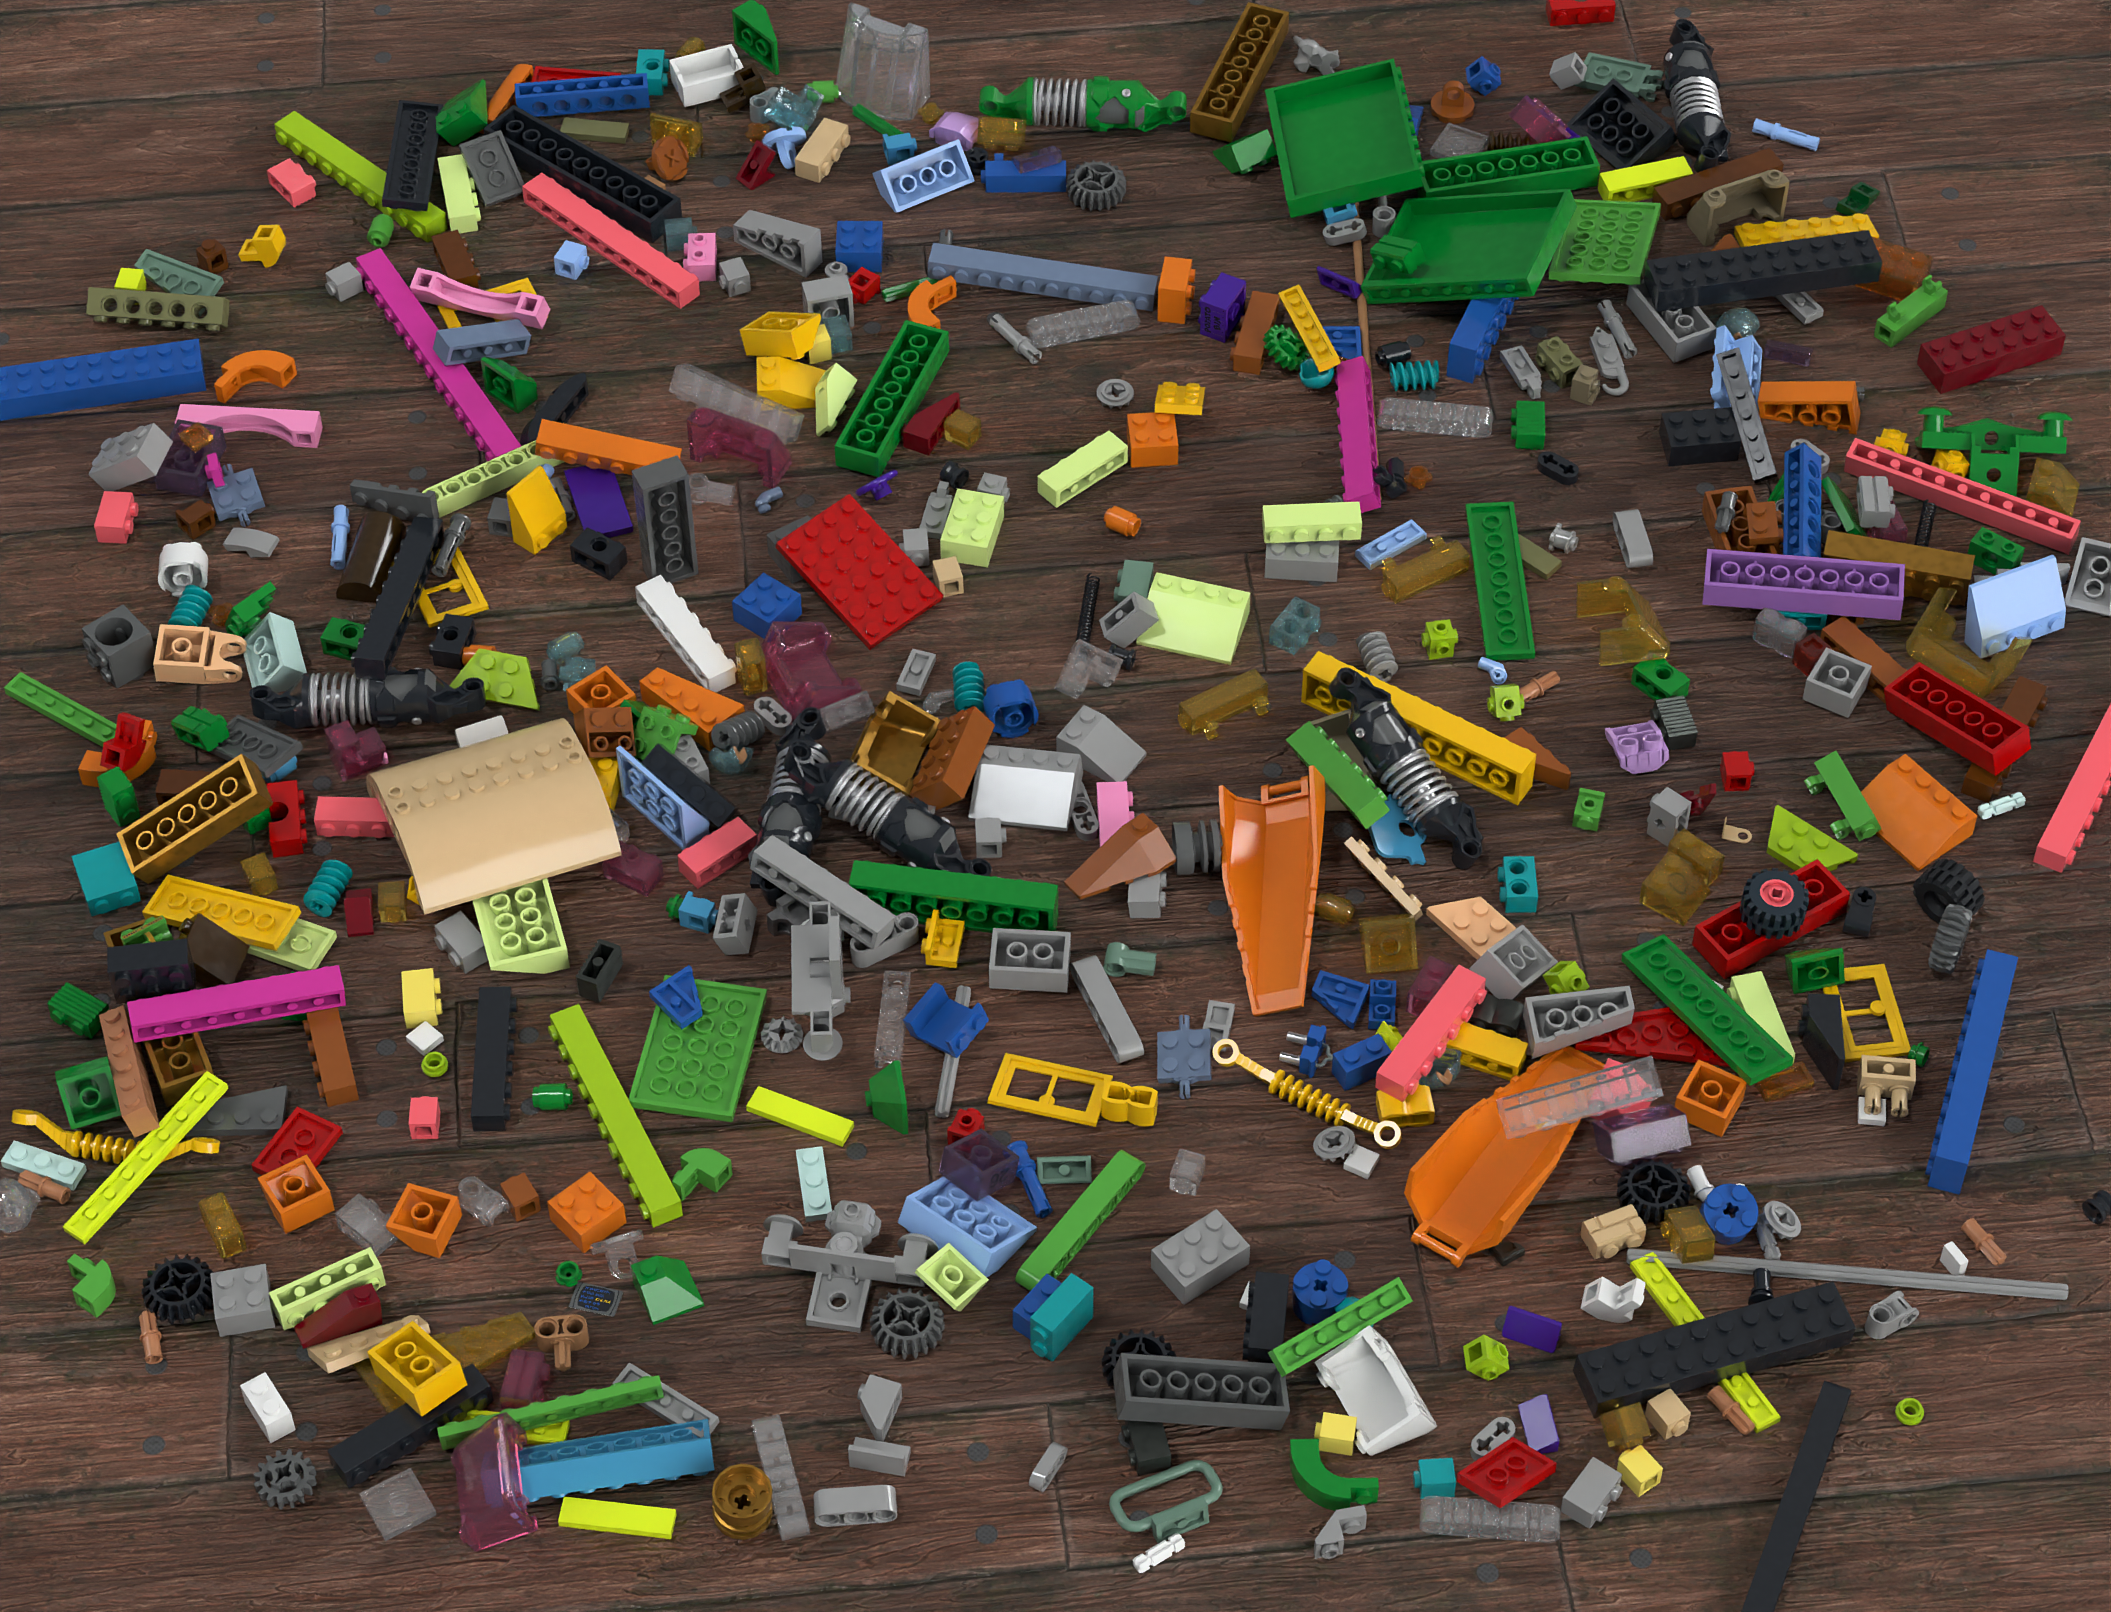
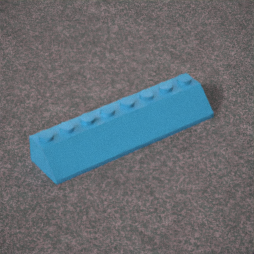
M708 1419L484 1453L482 1474L487 1505L503 1507L511 1504L513 1501L534 1502L540 1499V1497L545 1496L561 1498L571 1492L579 1491L586 1494L594 1492L597 1488L608 1487L609 1489H618L629 1483L645 1485L655 1479L676 1480L681 1475H706L709 1471L714 1470ZM693 1426L699 1431L703 1429L704 1437L699 1438L692 1433L691 1429L685 1428Z

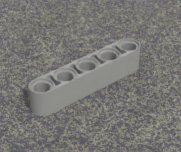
M1093 955L1070 963L1072 977L1116 1062L1121 1063L1144 1055L1141 1039L1098 957Z

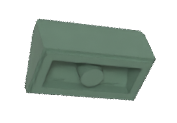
M1091 1156L1037 1157V1178L1041 1184L1092 1183Z

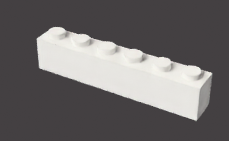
M659 575L635 586L638 605L704 688L716 693L736 683L735 672H737L735 663L732 659H727L719 643L715 644L709 630L700 625L697 615L688 610L685 600L676 595L674 587L670 582H666Z

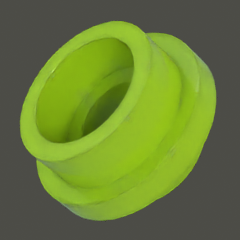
M430 1052L422 1061V1071L429 1077L441 1076L448 1069V1061L441 1053Z
M1906 1398L1897 1404L1895 1414L1901 1423L1912 1426L1922 1421L1924 1409L1918 1400ZM1906 1412H1912L1914 1415L1907 1414Z

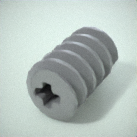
M1376 631L1360 635L1356 639V645L1367 673L1387 683L1397 672L1398 665L1395 662V657L1392 655L1393 652L1385 633Z

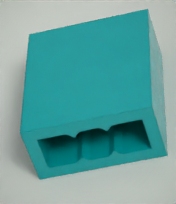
M120 842L71 856L91 917L141 901L134 875L131 873Z
M1071 1273L1030 1317L1031 1348L1038 1356L1046 1357L1053 1362L1093 1318V1287Z

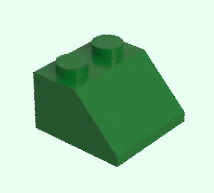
M1268 129L1249 134L1212 151L1213 155L1231 173L1240 171L1241 175L1252 171V166L1257 163L1259 166L1271 162L1270 157L1277 154Z
M488 357L481 358L486 393L517 414L538 399L537 384L531 377L525 376L515 366H511L503 360Z

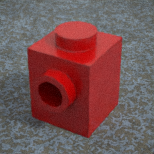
M1748 751L1722 753L1720 772L1724 792L1749 791L1751 778L1754 776V763L1749 761Z

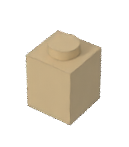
M956 556L932 561L933 579L936 587L944 595L943 597L964 593L963 575Z
M1671 1388L1647 1402L1645 1416L1664 1440L1672 1436H1680L1688 1429L1691 1412Z

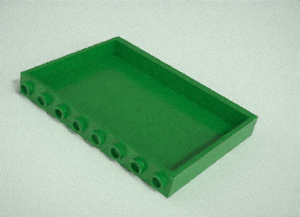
M1394 58L1265 89L1286 201L1291 218L1322 211L1327 208H1335L1349 203L1352 204L1423 187L1421 177H1425L1423 163H1421L1420 149H1417L1419 145L1417 136L1414 135L1416 132L1413 121H1411L1412 115L1404 80H1401L1403 79L1401 67H1396Z
M1570 189L1406 199L1388 235L1419 242L1426 260L1420 266H1417V269L1411 275L1405 273L1398 274L1388 269L1381 270L1372 263L1361 285L1367 303L1384 304L1534 296L1577 208Z

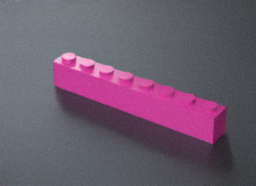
M1360 356L1336 365L1337 373L1334 374V378L1338 390L1335 391L1339 403L1337 415L1341 424H1338V431L1342 438V441L1339 442V447L1343 458L1340 459L1344 476H1341L1345 489L1343 501L1359 502L1361 513L1381 508L1380 485L1373 480L1377 476L1373 469L1378 466L1371 370L1364 357Z
M336 965L256 980H245L239 983L218 985L216 987L194 989L176 994H165L153 998L138 999L127 1002L133 1040L136 1043L346 1006L340 967Z

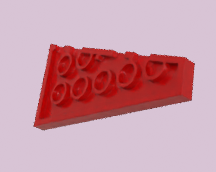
M1669 1007L1634 1012L1631 1024L1573 1044L1575 1050L1692 1063H1696L1699 1059L1710 1065L1729 1066Z

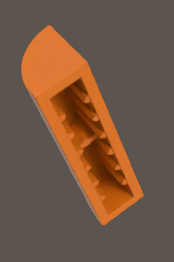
M518 64L510 71L487 104L488 125L511 106H516L515 84L531 82L533 77L532 65ZM484 129L480 130L478 133L484 134Z

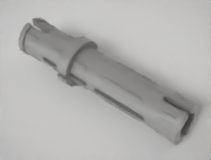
M1603 300L1602 302L1606 308H1603L1601 303L1597 306L1604 318L1603 323L1607 329H1610L1624 358H1632L1629 350L1632 351L1634 356L1638 350L1625 330L1622 318L1614 310L1611 301Z
M1000 314L993 316L998 323L990 319L989 325L1010 342L1018 354H1023L1032 364L1038 362L1033 355L1041 359V351L1031 344V340L1016 331Z

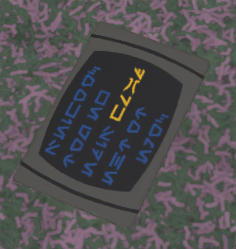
M578 1282L569 1307L614 1317L623 1291Z

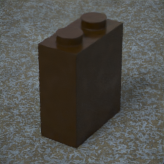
M200 913L190 919L186 918L179 927L181 934L176 940L188 939L196 969V981L207 988L233 984L250 946Z

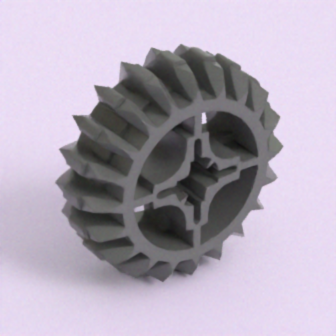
M1092 160L1091 163L1084 161L1083 165L1076 164V168L1071 169L1067 178L1066 191L1070 201H1073L1075 206L1080 205L1082 210L1089 208L1090 211L1098 209L1100 212L1103 208L1109 210L1110 206L1116 207L1118 202H1122L1126 193V180L1123 171L1118 169V165L1112 166L1111 162L1103 163L1102 160L1100 162Z
M1949 904L1946 907L1930 952L1928 962L1930 968L1940 973L1951 974L1954 972L1971 925V910L1958 904Z
M898 1288L897 1295L888 1292L887 1300L879 1299L878 1306H874L872 1310L873 1315L870 1318V1326H872L871 1335L875 1338L876 1345H882L884 1353L891 1350L893 1358L898 1354H902L905 1360L908 1354H912L916 1359L918 1352L927 1355L928 1347L935 1349L937 1341H941L945 1322L943 1321L944 1313L940 1310L938 1301L933 1302L931 1294L923 1297L921 1289L915 1294L911 1288L908 1289L907 1293H902ZM895 1315L896 1318L891 1320V1324L886 1326L887 1321ZM929 1321L928 1326L920 1332L919 1329L924 1327V1323Z

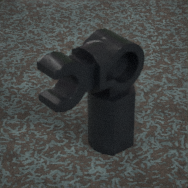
M1398 457L1389 459L1386 463V468L1383 465H1379L1373 469V472L1377 474L1373 480L1377 484L1382 485V488L1392 499L1407 491V485L1404 482V462Z

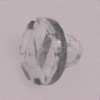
M5 1178L0 1180L1 1231L4 1233L17 1232L28 1225L31 1221L32 1212L36 1210L40 1201V1196L37 1192L23 1187L21 1183L14 1179Z
M638 1229L593 1243L589 1247L592 1255L605 1253L609 1269L614 1277L621 1280L629 1279L632 1277L631 1265L638 1262L633 1243L643 1240L644 1235L642 1230ZM621 1258L627 1259L630 1263L628 1273H622L618 1268V1261Z

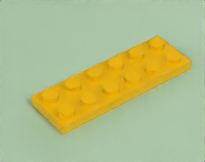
M1861 213L1854 214L1853 216L1842 217L1834 215L1831 218L1812 217L1808 220L1789 219L1785 222L1767 221L1761 224L1744 223L1734 226V235L1740 247L1869 230L1874 243H1879V234L1867 214Z
M167 875L142 913L145 919L153 916L155 918L163 916L168 925L180 927L186 918L190 919L200 913L246 944L277 951L300 916L301 911L299 906Z

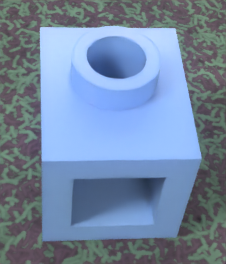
M568 240L563 243L554 256L556 274L577 280L583 269H586L589 264L586 246Z

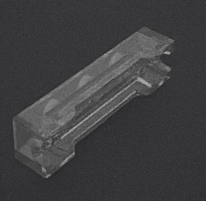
M886 970L884 972L874 1054L875 1068H883V1064L892 1063L896 1060H900L902 1068L906 1030L903 1019L908 1013L911 972ZM900 982L903 984V987L902 985H893V983Z

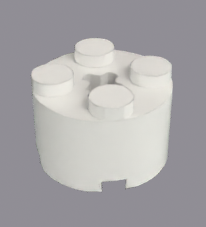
M197 542L166 544L159 557L158 583L164 591L167 589L172 592V596L179 598L187 585H196L200 588L206 587L208 556L202 549V546Z

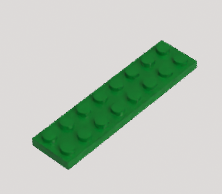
M1514 502L1466 504L1465 513L1485 658L1493 661L1535 659V647Z
M1665 934L1622 953L1621 961L1749 1086L1793 1065V1057Z

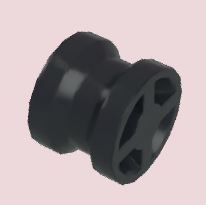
M971 148L966 153V159L972 175L980 176L981 170H985V161L988 160V153L983 148Z
M953 460L947 462L940 472V480L949 482L950 486L955 490L957 488L961 489L969 478V471L964 467L960 468L959 464Z
M2099 1190L2093 1195V1199H2087L2083 1202V1212L2090 1221L2095 1224H2101L2106 1220L2107 1215L2111 1216V1195L2108 1192Z

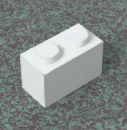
M266 1372L240 1385L245 1404L270 1443L296 1430L290 1410Z

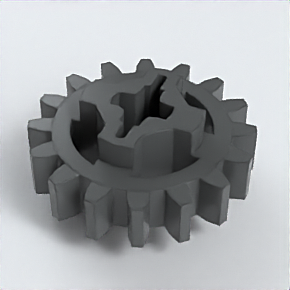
M291 1449L287 1450L286 1455H282L280 1450H277L275 1458L267 1455V1463L258 1464L259 1472L254 1473V1486L260 1500H267L269 1507L278 1503L279 1509L282 1510L284 1505L289 1503V1506L294 1508V1502L297 1500L305 1503V1494L312 1496L311 1486L317 1485L315 1478L317 1474L315 1467L312 1466L311 1459L309 1457L304 1459L301 1451L294 1456ZM300 1470L304 1473L303 1479L300 1477ZM267 1480H270L271 1488L267 1486Z

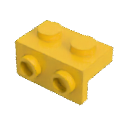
M933 909L932 918H927L925 933L928 934L927 939L923 938L921 945V954H925L926 965L957 968L965 921L939 918V910Z

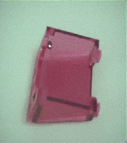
M705 407L695 409L687 418L691 460L701 463L703 457L707 455H712L713 458L717 459L723 451L759 464L758 474L764 475L763 486L772 489L775 488L792 463L790 451L776 433L769 429Z
M773 621L758 652L759 665L782 706L792 716V720H795L804 709L809 707H816L823 713L854 702L862 690L858 681L853 677L845 678L842 682L825 653L831 643V635L823 622Z
M507 1412L493 1416L454 1447V1453L451 1454V1461L456 1470L462 1527L459 1528V1534L463 1543H468L475 1552L538 1530L537 1517L535 1515L529 1517L526 1505L530 1503L529 1499L523 1494L518 1452L522 1451L523 1445L527 1444L526 1431Z

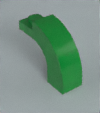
M1290 1439L1289 1460L1292 1477L1298 1488L1308 1499L1321 1507L1333 1511L1350 1508L1351 1502L1359 1504L1377 1502L1379 1491L1378 1478H1344L1334 1475L1322 1464L1319 1454V1439Z

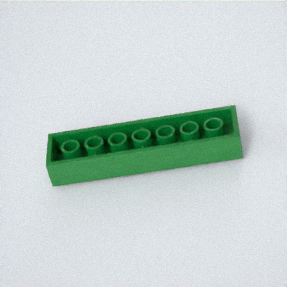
M1586 136L1422 161L1421 163H1423L1425 177H1421L1423 187L1415 189L1419 198L1557 189L1575 190L1598 186L1600 165Z
M905 320L835 444L836 466L876 477L881 476L902 438L901 431L904 424H908L917 411L949 353V331Z
M854 860L849 886L866 895L895 916L905 912L914 914L918 918V924L926 925L927 918H932L933 909L939 910V918L965 921L964 930L993 933V928L1056 931L1058 921V885L871 861Z

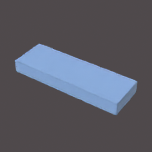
M1411 519L1355 550V557L1369 570H1372L1426 540L1427 533Z

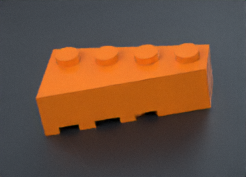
M1856 381L1761 382L1758 397L1760 418L1791 423L1793 420L1800 421L1804 426L1813 427V424L1828 426L1827 430L1837 431V428L1849 430L1848 433L1857 435L1860 408Z
M658 667L639 681L642 701L650 707H657L658 704L671 708V713L675 715L680 713L690 717V722L699 726L696 735H691L692 738L709 752L716 748L711 738L713 727L722 721L745 712L743 704Z

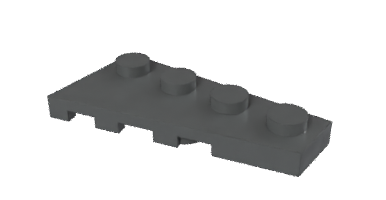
M354 479L350 484L352 501L358 505L386 512L410 522L413 521L415 516L440 519L435 491L428 490L426 493H420L419 489L411 487L408 491L400 490L399 486L391 484L387 488L382 487L377 482Z
M287 1085L219 1099L185 1136L275 1135L285 1122L288 1097Z

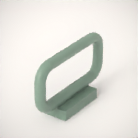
M1191 1460L1118 1489L1110 1497L1109 1507L1122 1529L1129 1532H1141L1152 1528L1153 1537L1157 1543H1160L1163 1540H1168V1537L1175 1533L1183 1534L1209 1523L1208 1505L1219 1499L1223 1486L1209 1463L1202 1460ZM1193 1471L1202 1472L1211 1486L1210 1492L1138 1521L1130 1520L1120 1505V1502L1127 1497Z

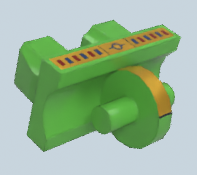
M163 916L158 918L151 917L145 920L144 924L137 929H128L122 932L120 937L123 945L169 941L173 939L166 919Z

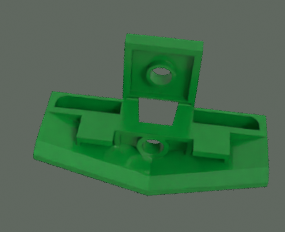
M1925 407L1917 413L1924 414L1923 430H1920L1919 437H1916L1914 442L1915 446L1921 448L1970 450L1968 479L2017 497L2019 453L2066 454L2067 437L2063 436L2064 420L2072 421V417L2057 411L2042 413L2037 417V419H2043L2042 432L2008 426L1989 418L1960 426L1944 428V415L1953 416L1952 412L1943 407ZM1989 431H1993L1997 435V441L1992 445H1988L1985 442V435ZM1981 450L2007 451V454L1981 453ZM1992 468H1996L2000 474L1995 482H1990L1987 478V472Z

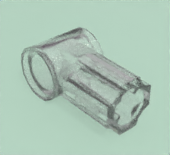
M694 473L689 476L692 504L700 505L709 501L732 505L735 486L708 481L707 476L702 473Z

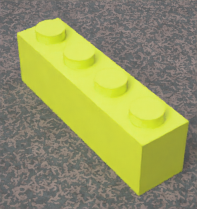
M1681 156L1600 173L1598 191L1605 201L1636 202L1653 198L1654 187L1692 175L1693 172L1685 157Z

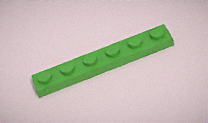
M22 672L4 687L5 693L10 697L102 747L105 741L115 737L117 724Z
M1398 1277L1269 1351L1268 1354L1281 1377L1356 1335L1367 1326L1375 1324L1406 1306L1413 1300Z

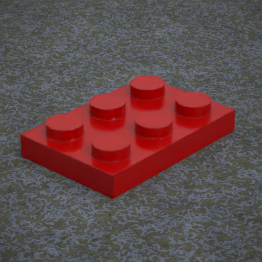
M297 1106L252 1163V1170L260 1175H264L306 1154L316 1168L343 1134L342 1127Z
M1512 1437L1457 1473V1482L1495 1506L1502 1508L1555 1473L1557 1463Z

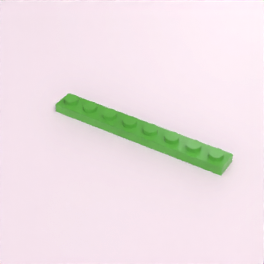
M659 1375L643 1376L636 1381L628 1383L618 1382L607 1388L588 1389L581 1394L573 1396L563 1395L552 1401L543 1403L533 1402L526 1407L518 1409L508 1408L493 1415H478L471 1420L463 1422H449L442 1427H438L437 1430L442 1449L446 1450L664 1398Z

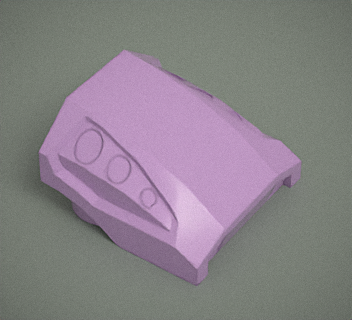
M945 112L935 126L929 130V137H935V141L939 145L959 139L963 151H968L975 142L980 140L987 128V123L977 117L959 112Z
M1653 720L1634 725L1605 728L1606 738L1619 759L1620 767L1632 774L1658 770L1669 759V750L1664 742L1661 730Z

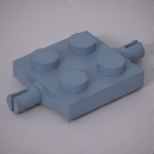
M227 464L229 471H227L224 465L222 470L225 475V485L215 487L214 481L207 482L219 521L239 517L242 527H246L244 520L247 526H249L251 521L248 514L256 509L265 507L253 468L234 473L231 464Z
M1183 1015L1179 1016V1030L1157 1032L1159 1084H1178L1179 1097L1181 1099H1185V1096L1186 1099L1190 1098V1084L1197 1081L1212 1080L1210 1029H1190V1016L1184 1015V1018Z

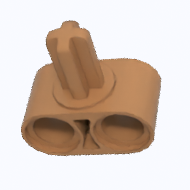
M580 1315L544 1317L539 1319L534 1327L538 1348L545 1353H554L556 1370H561V1372L571 1368V1351L581 1350L589 1343L587 1322Z

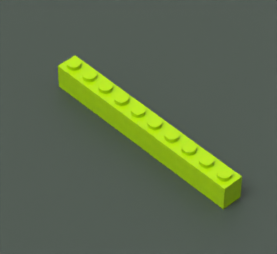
M296 111L291 112L274 124L275 136L281 145H285L294 154L300 155L307 160L310 165H314L322 170L325 175L335 179L341 186L347 187L354 195L366 200L370 206H374L382 211L383 214L390 216L401 227L410 230L416 237H420L428 243L432 240L431 236L441 234L448 229L445 212L431 202L428 204V211L382 207L387 173Z
M577 1004L551 1014V1026L548 1027L550 1037L553 1042L558 1041L559 1054L563 1061H568L569 1065L567 1067L572 1080H578L579 1084L577 1087L583 1100L587 1098L589 1102L587 1106L592 1119H598L599 1124L597 1126L603 1139H608L609 1152L613 1159H618L620 1163L618 1168L622 1178H628L630 1182L628 1184L629 1191L633 1199L638 1198L640 1202L638 1206L643 1219H649L654 1228L682 1217L681 1200L580 1005Z

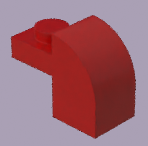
M125 712L118 714L115 737L104 742L100 766L108 769L120 767V770L124 773L138 763L147 740L142 739L145 719Z

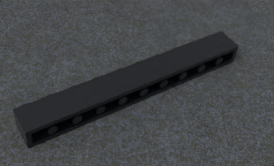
M415 516L411 526H407L406 537L401 540L400 551L395 554L394 565L389 568L388 579L383 582L382 593L377 596L376 607L370 613V621L364 626V635L358 640L356 653L353 652L351 666L355 667L356 678L386 679L444 541L443 519Z

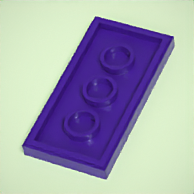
M586 465L564 470L583 531L588 527L608 538L633 532V525L615 473L600 468L592 469Z

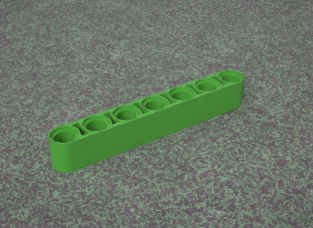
M1120 1150L1023 1263L1017 1272L1015 1282L1031 1291L1046 1274L1056 1279L1140 1179L1145 1169V1163L1124 1150Z

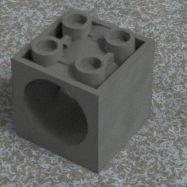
M124 604L82 628L84 636L82 643L88 651L89 655L86 658L93 668L97 667L103 679L107 683L110 681L116 688L121 687L154 667L155 649L151 633Z

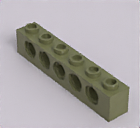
M89 287L86 314L92 317L93 321L107 323V319H115L116 323L130 324V321H138L139 325L152 326V322L161 323L162 327L174 328L175 324H180L186 329H197V326H206V330L220 331V328H227L230 301L225 297ZM116 301L117 308L110 312V303ZM139 303V310L136 313H132L131 308L133 304ZM161 304V313L154 315V308ZM184 306V314L177 317V309ZM202 308H206L207 315L200 319L199 311Z

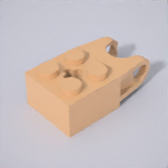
M160 624L153 662L156 681L192 684L237 682L242 678V668L224 659L244 653L247 643L240 636L211 631L210 627ZM230 643H236V644H239L240 646H233V645H229V644H230ZM225 672H234L236 674H227Z

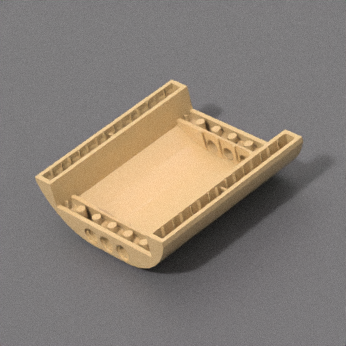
M564 718L368 774L366 778L370 798L378 799L413 875L417 900L424 915L622 856L614 822L601 784L574 730Z

